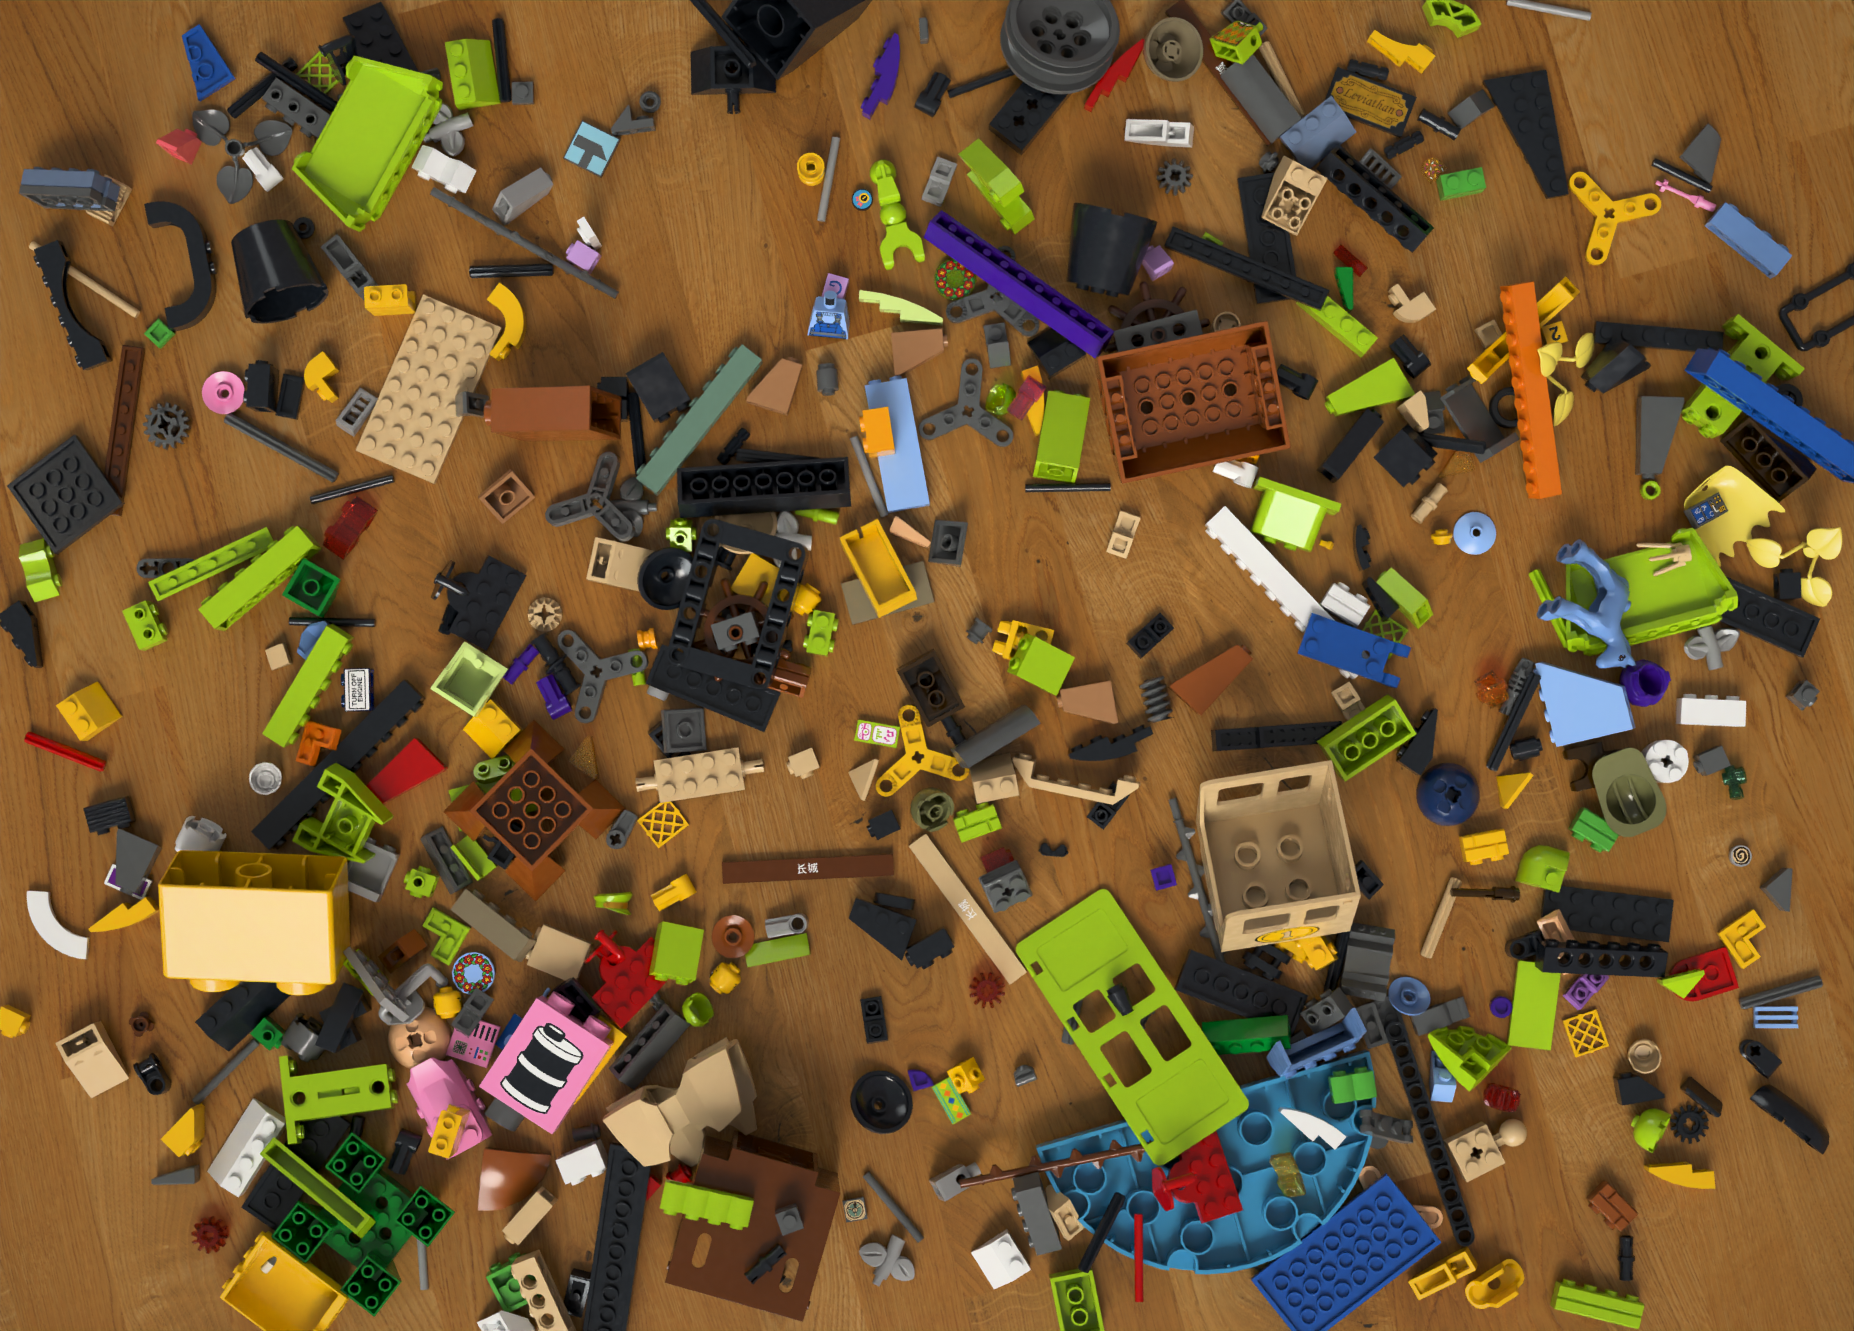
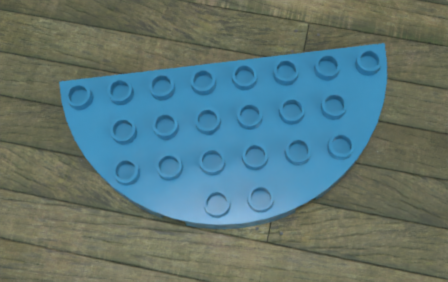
M1364 1049L1333 1058L1327 1062L1323 1061L1317 1063V1066L1309 1070H1305V1068L1297 1070L1298 1074L1289 1079H1286L1285 1076L1275 1075L1239 1086L1249 1101V1107L1245 1112L1216 1130L1243 1208L1240 1212L1201 1224L1195 1204L1183 1203L1174 1197V1208L1165 1211L1153 1194L1152 1169L1161 1167L1167 1178L1168 1171L1172 1165L1180 1161L1179 1156L1165 1165L1158 1166L1153 1163L1145 1151L1141 1162H1137L1130 1154L1105 1159L1101 1169H1097L1092 1162L1065 1167L1061 1178H1057L1051 1170L1045 1171L1055 1192H1062L1071 1200L1079 1216L1078 1221L1093 1235L1114 1193L1119 1192L1123 1194L1126 1199L1104 1243L1117 1252L1134 1259V1214L1142 1213L1143 1264L1169 1271V1268L1193 1270L1195 1274L1207 1275L1230 1273L1269 1262L1302 1244L1303 1242L1300 1239L1310 1233L1319 1223L1322 1226L1325 1225L1344 1203L1356 1184L1372 1142V1136L1360 1133V1125H1362L1360 1110L1376 1108V1097L1334 1104L1331 1100L1328 1076H1332L1333 1071L1345 1070L1346 1073L1354 1072V1068L1367 1066V1070L1371 1069L1374 1074L1370 1052ZM1286 1107L1310 1113L1333 1125L1346 1138L1336 1149H1333L1319 1135L1312 1141L1278 1109ZM1123 1119L1035 1146L1041 1162L1045 1163L1069 1158L1074 1148L1082 1155L1109 1150L1112 1140H1116L1122 1147L1140 1144V1141L1126 1120ZM1148 1130L1141 1133L1146 1142H1149V1140L1154 1141Z

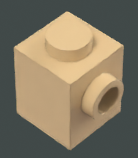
M813 748L789 756V762L786 763L790 774H795L796 777L801 776L802 779L814 775L813 770L820 768Z

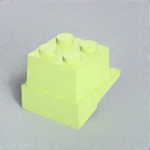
M464 641L430 689L470 715L477 717L508 669Z

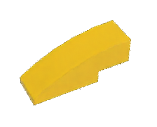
M1037 365L1021 371L1027 392L1020 396L1035 436L1040 434L1044 415V390Z
M151 896L143 898L134 906H131L129 902L122 903L88 929L90 932H104L124 928L151 917L160 911L159 906Z
M1688 1162L1644 1165V1170L1673 1184L1699 1189H1715L1714 1171L1710 1169L1692 1170V1164Z
M1466 1246L1408 1280V1283L1418 1300H1421L1475 1271L1478 1264Z

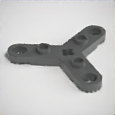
M1002 246L998 248L1001 252L1010 253L1011 259L1015 261V252L1011 247ZM988 284L987 290L953 301L946 308V316L952 323H961L995 311L1023 336L1032 337L1039 331V321L1034 315L990 284ZM996 293H1000V297L1003 298L998 301V304H995L994 300L991 299V296H995ZM960 307L963 311L962 315L959 318L951 316L950 311L952 308ZM1027 320L1035 323V327L1031 331L1023 329V323Z
M971 358L962 364L958 404L920 423L919 434L923 439L933 440L968 425L999 447H1006L1011 444L1013 440L1012 430L979 406L983 368L978 360ZM969 364L976 365L978 368L977 374H967L966 367ZM965 406H968L969 409H974L971 417L963 416L962 412H964ZM926 424L934 425L936 429L934 434L926 435L923 432V427ZM1003 430L1008 433L1009 439L1006 442L998 441L996 435L999 431Z
M565 630L559 634L557 639L561 650L585 674L575 708V717L581 723H590L596 719L607 680L642 672L648 667L649 658L643 651H632L601 659L575 631ZM566 635H571L574 639V643L570 647H567L563 641ZM636 655L641 656L643 660L642 665L638 668L632 663V659ZM595 666L602 668V672L599 673L600 677L593 675V671L596 670ZM585 706L591 710V715L587 719L581 716V710Z

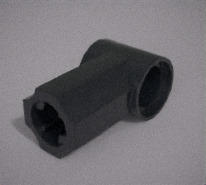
M935 71L925 91L920 93L914 108L934 117L951 80L944 74Z
M1404 334L1389 346L1403 363L1402 366L1413 379L1431 366V362L1426 355L1418 351Z
M1280 364L1277 370L1280 385L1292 390L1293 394L1304 400L1310 399L1318 383L1316 378L1306 373H1299L1283 364Z
M402 1128L396 1139V1148L387 1168L397 1174L405 1175L413 1154L419 1148L422 1136Z

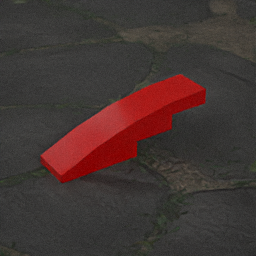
M1142 38L1128 49L1107 70L1086 101L1085 110L1092 112L1101 94L1109 98L1118 79L1126 83L1143 50L1145 39Z

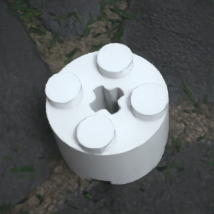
M1654 741L1641 752L1657 783L1678 781L1687 771L1689 763L1687 750L1675 741ZM1661 758H1665L1667 761L1666 765L1661 762Z
M196 816L187 817L175 841V850L177 852L180 850L219 851L226 838V833H221L223 829L208 819L201 818L198 821L194 820Z

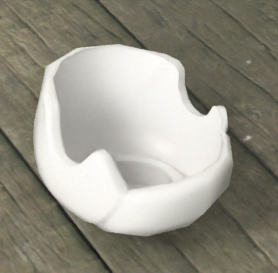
M268 762L255 765L249 774L250 786L256 793L262 795L276 792L282 782L280 769L273 763Z

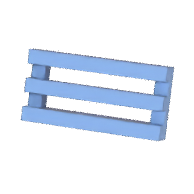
M1755 1006L1753 1007V1028H1798V1007ZM1758 1011H1791V1015H1758ZM1758 1020H1791V1023H1758Z

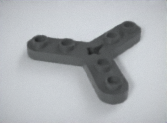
M612 452L601 454L597 460L587 494L549 506L545 512L546 520L552 526L559 527L595 516L618 540L623 542L629 541L634 536L635 527L609 501L620 468L619 458ZM594 499L599 500L598 502L603 507L602 510L594 505Z

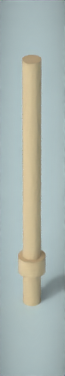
M32 241L29 245V248L33 251L41 247L35 241ZM70 265L69 275L134 318L139 316L140 311Z

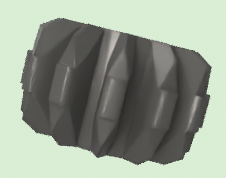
M1172 159L1171 165L1165 161V168L1159 167L1158 172L1162 175H1158L1156 180L1163 181L1159 184V188L1161 189L1166 186V194L1171 189L1173 190V195L1176 196L1178 189L1181 193H1185V187L1191 186V182L1188 180L1193 178V174L1187 173L1191 169L1190 166L1183 168V160L1180 161L1179 165H1176V159ZM1172 173H1174V176L1176 174L1179 175L1177 181L1170 179Z

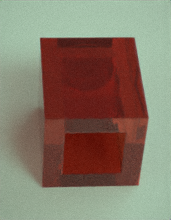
M1004 847L980 857L987 873L1014 861L1010 850H1005Z

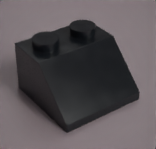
M1052 328L1027 343L1048 379H1051L1086 357L1084 350Z

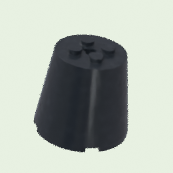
M1074 203L1067 282L1077 284L1076 288L1088 291L1090 287V292L1104 294L1106 291L1105 295L1118 298L1119 294L1129 296L1156 229L1157 221L1129 213H1124V216L1111 214L1112 209Z
M282 219L260 222L243 229L233 237L231 245L246 319L250 318L251 322L260 324L289 320L297 317L296 313L306 308L307 311L313 310L327 298L328 288L292 222Z

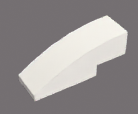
M1126 119L1124 140L1149 145L1192 148L1194 126L1191 123L1169 122L1168 120Z
M1286 1107L1278 1109L1312 1141L1319 1135L1333 1149H1336L1346 1138L1333 1125L1310 1113Z

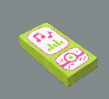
M858 720L854 741L897 748L900 727Z

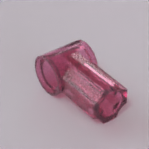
M1029 375L1021 385L1018 395L1011 402L1007 411L1022 421L1047 387Z

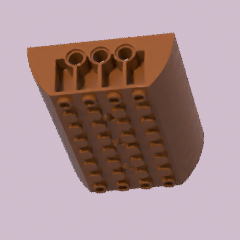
M1268 321L1097 356L1095 359L1097 382L1112 458L1122 484L1291 448ZM1230 383L1234 384L1236 388L1235 393L1226 395L1224 392L1225 386ZM1187 392L1192 393L1194 396L1191 404H1184L1182 400L1183 395ZM1145 401H1149L1152 404V410L1149 413L1141 411V404Z

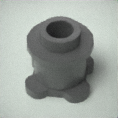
M976 617L974 619L975 623L966 632L968 633L967 638L977 645L978 642L983 644L982 640L993 629Z

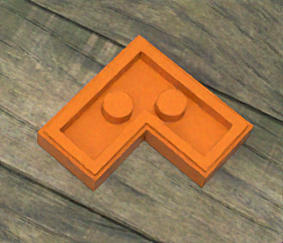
M309 720L305 725L295 761L315 767L321 747L336 751L342 730Z

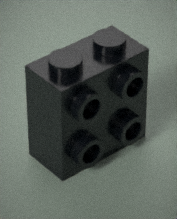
M256 360L255 364H249L248 369L245 370L247 390L244 391L243 401L246 403V407L255 412L276 413L279 370L273 367V364H269L268 361Z
M1407 424L1373 458L1404 488L1408 483L1413 485L1421 477L1419 472L1423 468L1427 471L1435 463L1433 458L1438 453Z
M943 926L908 946L905 957L911 966L915 965L917 969L922 967L924 970L933 965V959L941 956L943 959L953 953L952 948L955 946Z

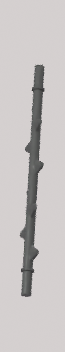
M435 187L431 190L430 195L448 204V207H453L494 230L497 235L510 239L563 269L566 274H571L593 286L595 290L598 289L614 299L618 296L619 291L601 282L600 279L592 277L587 271L576 268L523 238L517 231L507 229L456 200L454 196L451 197Z
M1173 798L1168 801L1174 818L1173 823L1176 824L1183 848L1176 857L1179 860L1187 861L1194 887L1188 893V897L1198 899L1206 924L1199 934L1202 937L1210 938L1216 960L1226 963L1224 958L1226 952H1221L1218 934L1212 918L1211 904H1208L1200 878L1205 873L1204 867L1196 864L1189 841L1196 832L1193 828L1185 827L1177 798Z

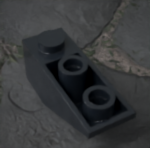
M18 600L0 613V625L6 632H10L13 637L12 642L16 648L22 649L26 655L24 659L31 667L34 666V668H42L43 660L37 618L26 602Z
M1432 708L1430 711L1427 709L1420 719L1423 722L1419 728H1414L1416 735L1410 738L1406 746L1402 745L1396 754L1398 756L1396 762L1417 776H1421L1433 758L1438 713L1436 708Z

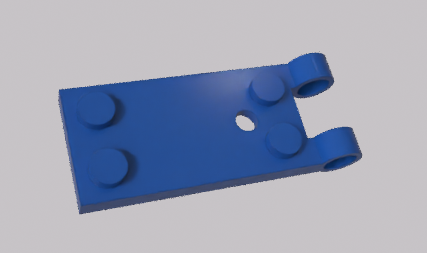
M1311 613L1297 654L1397 689L1401 678L1384 673L1383 670L1389 652L1408 658L1411 647ZM1368 651L1370 654L1369 658L1364 659L1362 652Z

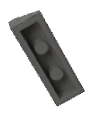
M443 826L420 838L450 894L473 883L462 861L450 848L453 844Z

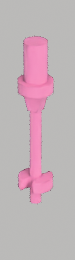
M1666 179L1663 182L1657 180L1655 183L1660 186L1659 191L1664 192L1667 189L1685 197L1696 208L1702 207L1710 212L1715 210L1716 204L1703 199L1704 196L1686 194L1667 185L1669 181Z

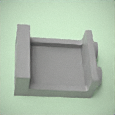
M368 837L364 847L376 855L364 864L349 861L348 891L371 901L380 902L400 854L395 852L396 848L384 844L382 847L376 844L377 840Z

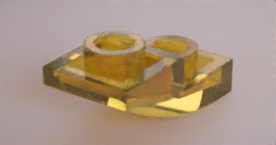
M1291 1152L1271 1155L1269 1162L1278 1175L1277 1184L1284 1196L1291 1198L1305 1195L1304 1182Z

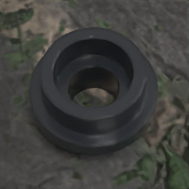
M306 217L298 218L293 224L302 239L311 237L315 231L314 223ZM302 224L307 225V229L305 231L300 230V226Z

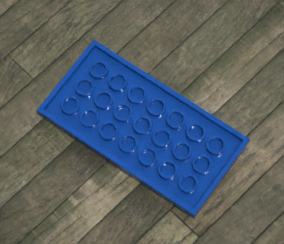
M1385 1173L1336 1211L1325 1225H1318L1300 1239L1303 1242L1302 1244L1273 1260L1251 1277V1281L1291 1331H1328L1438 1246L1441 1240L1388 1174Z

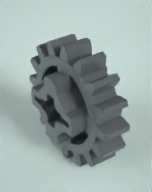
M166 402L165 407L160 403L157 404V410L150 408L152 414L151 416L145 415L148 422L143 423V426L148 427V430L144 431L145 435H150L148 441L151 443L156 441V447L159 448L162 445L163 449L168 450L169 445L174 449L177 448V442L184 444L182 438L183 436L189 437L185 432L191 429V426L186 425L190 418L183 417L186 411L183 409L178 411V405L175 404L172 407L168 402ZM167 412L174 413L177 418H170ZM166 422L171 424L168 426V430L163 428L166 426ZM157 434H164L167 440L160 439Z

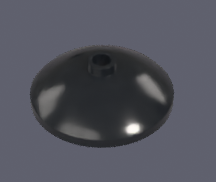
M675 547L661 548L651 553L643 561L638 572L637 585L642 598L649 605L660 610L679 608L693 557L686 551ZM667 572L666 577L662 578V573Z
M877 1070L866 1073L854 1084L850 1095V1105L854 1117L864 1128L873 1133H894L908 1122L912 1114L913 1100L909 1088L901 1078L887 1071ZM874 1104H878L880 1109H876Z

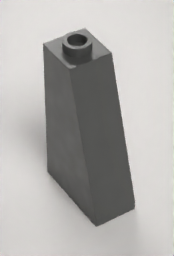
M1641 396L1637 398L1635 475H1642V479H1655V476L1662 474L1682 411L1684 397Z

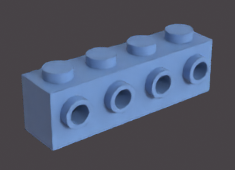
M1725 202L1716 210L1704 226L1770 279L1775 277L1792 257L1789 249L1783 244H1777L1772 240L1771 234L1767 231H1761L1755 226L1756 223L1751 218L1742 216L1736 206Z

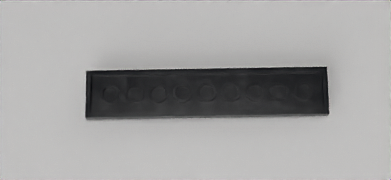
M614 1142L610 1144L583 1331H627L652 1165L644 1167L622 1144Z

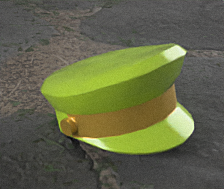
M632 892L605 893L593 896L595 907L607 908L618 913L631 915L627 908L628 902L633 896Z

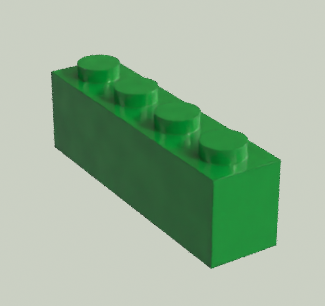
M1288 1015L1202 1022V1031L1218 1055L1271 1051L1278 1041H1281L1284 1049H1291V1027Z

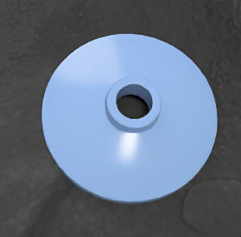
M1470 512L1458 519L1454 526L1453 537L1456 545L1463 552L1477 555L1486 552L1492 547L1496 539V528L1493 521L1485 514ZM1474 529L1479 530L1480 534L1478 537L1473 535Z

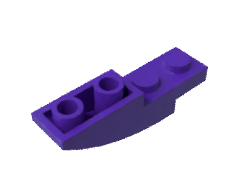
M894 33L892 38H887L883 46L885 52L882 57H877L873 65L875 75L880 77V79L876 78L871 86L873 91L869 98L866 97L861 105V109H863L862 116L869 120L879 102L888 105L896 86L900 65L899 36Z

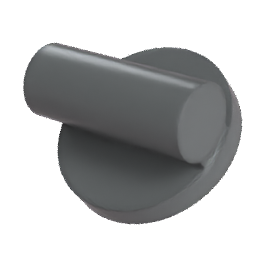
M1028 1065L1017 1067L1013 1074L1017 1087L1038 1079L1034 1068Z

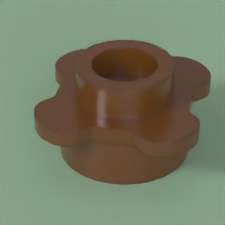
M141 1012L139 1016L129 1019V1025H131L137 1037H141L143 1033L154 1029V1024L150 1022L147 1012Z

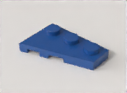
M200 24L182 35L192 71L193 82H195L197 97L200 102L236 79Z

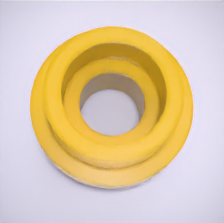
M1447 529L1435 530V534L1431 535V539L1437 545L1449 544L1453 537V534L1448 533Z

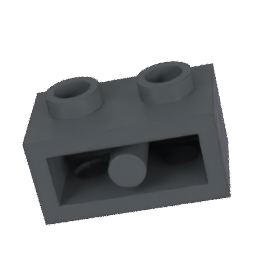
M1340 987L1333 991L1330 988L1319 995L1320 999L1318 1000L1316 998L1311 999L1305 1004L1306 1008L1300 1013L1314 1034L1343 1019L1354 1008Z

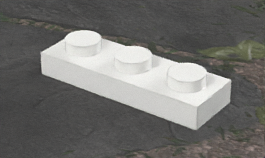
M585 217L577 220L580 226L577 228V231L588 247L592 246L595 251L602 247Z

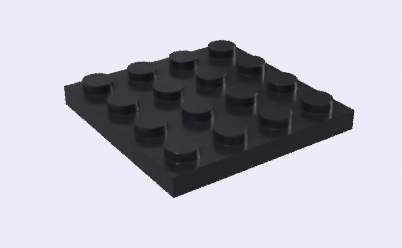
M77 435L70 437L7 485L51 550L57 555L125 504Z

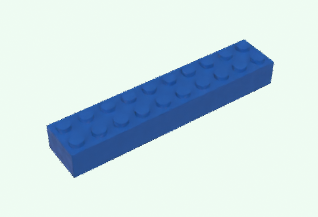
M1709 347L1696 350L1684 371L1841 481L1854 484L1853 441L1843 439L1839 431L1826 427V422L1818 417L1813 418L1809 415L1810 411L1805 407L1796 406L1794 399L1779 394L1777 392L1779 389L1774 385L1762 382L1760 375L1745 370L1746 366L1739 361L1731 360L1729 358L1730 354L1722 349L1716 351Z

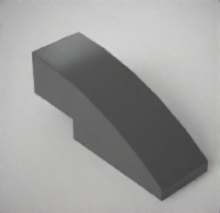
M338 234L321 246L336 268L363 300L364 287L379 286Z

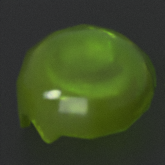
M1005 383L993 386L986 400L988 412L1001 416L1009 413L1014 408L1016 392L1012 386Z

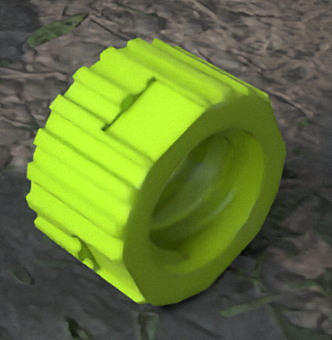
M1647 481L1641 485L1640 494L1643 499L1653 500L1659 496L1661 487L1655 481ZM1647 486H1652L1655 489L1653 495H1649L1646 492Z

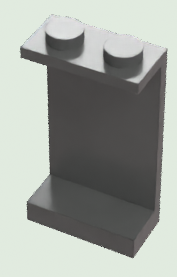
M1468 375L1459 381V386L1456 382L1446 388L1447 393L1440 398L1465 439L1486 442L1484 454L1474 453L1479 462L1482 463L1520 438L1516 432L1504 438L1472 386V383L1477 380Z

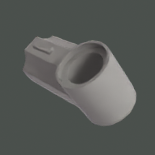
M802 913L765 920L768 938L801 933L809 926L808 917ZM796 917L803 920L804 926L802 929L794 927L793 921Z

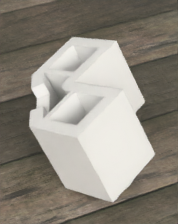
M422 145L411 167L418 171L417 175L427 181L429 179L435 180L445 185L444 188L454 194L457 191L466 193L476 173L475 169L462 161L449 158L438 150Z

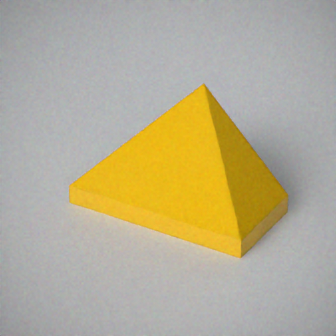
M1531 773L1496 776L1500 807L1508 809L1534 775Z

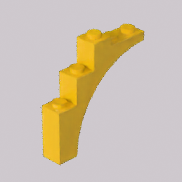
M1566 276L1537 302L1540 329L1580 293ZM1506 331L1467 368L1470 371V375L1481 384L1509 358Z

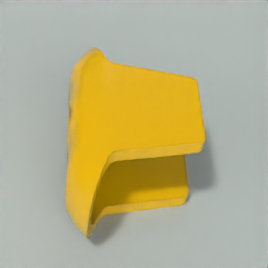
M1513 1259L1504 1260L1467 1285L1465 1292L1468 1301L1478 1309L1487 1307L1499 1308L1519 1295L1518 1288L1524 1281L1523 1270ZM1497 1277L1500 1280V1286L1497 1289L1489 1288L1488 1283Z

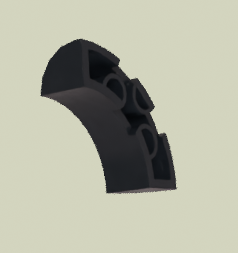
M1772 1085L1762 1086L1751 1096L1750 1100L1780 1123L1785 1120L1783 1124L1791 1129L1794 1134L1822 1155L1824 1154L1829 1145L1828 1130L1802 1106Z

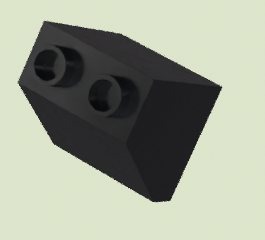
M732 0L721 17L770 73L779 80L797 69L858 20L872 0Z

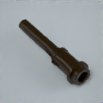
M1515 886L1510 888L1492 887V889L1451 888L1450 895L1452 897L1492 898V900H1510V902L1514 903L1520 899V889Z

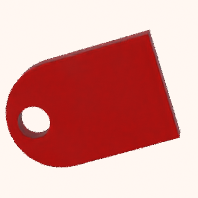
M1725 946L1676 962L1669 972L1670 976L1695 969L1704 970L1705 975L1684 999L1675 994L1678 998L1686 1001H1699L1739 988Z

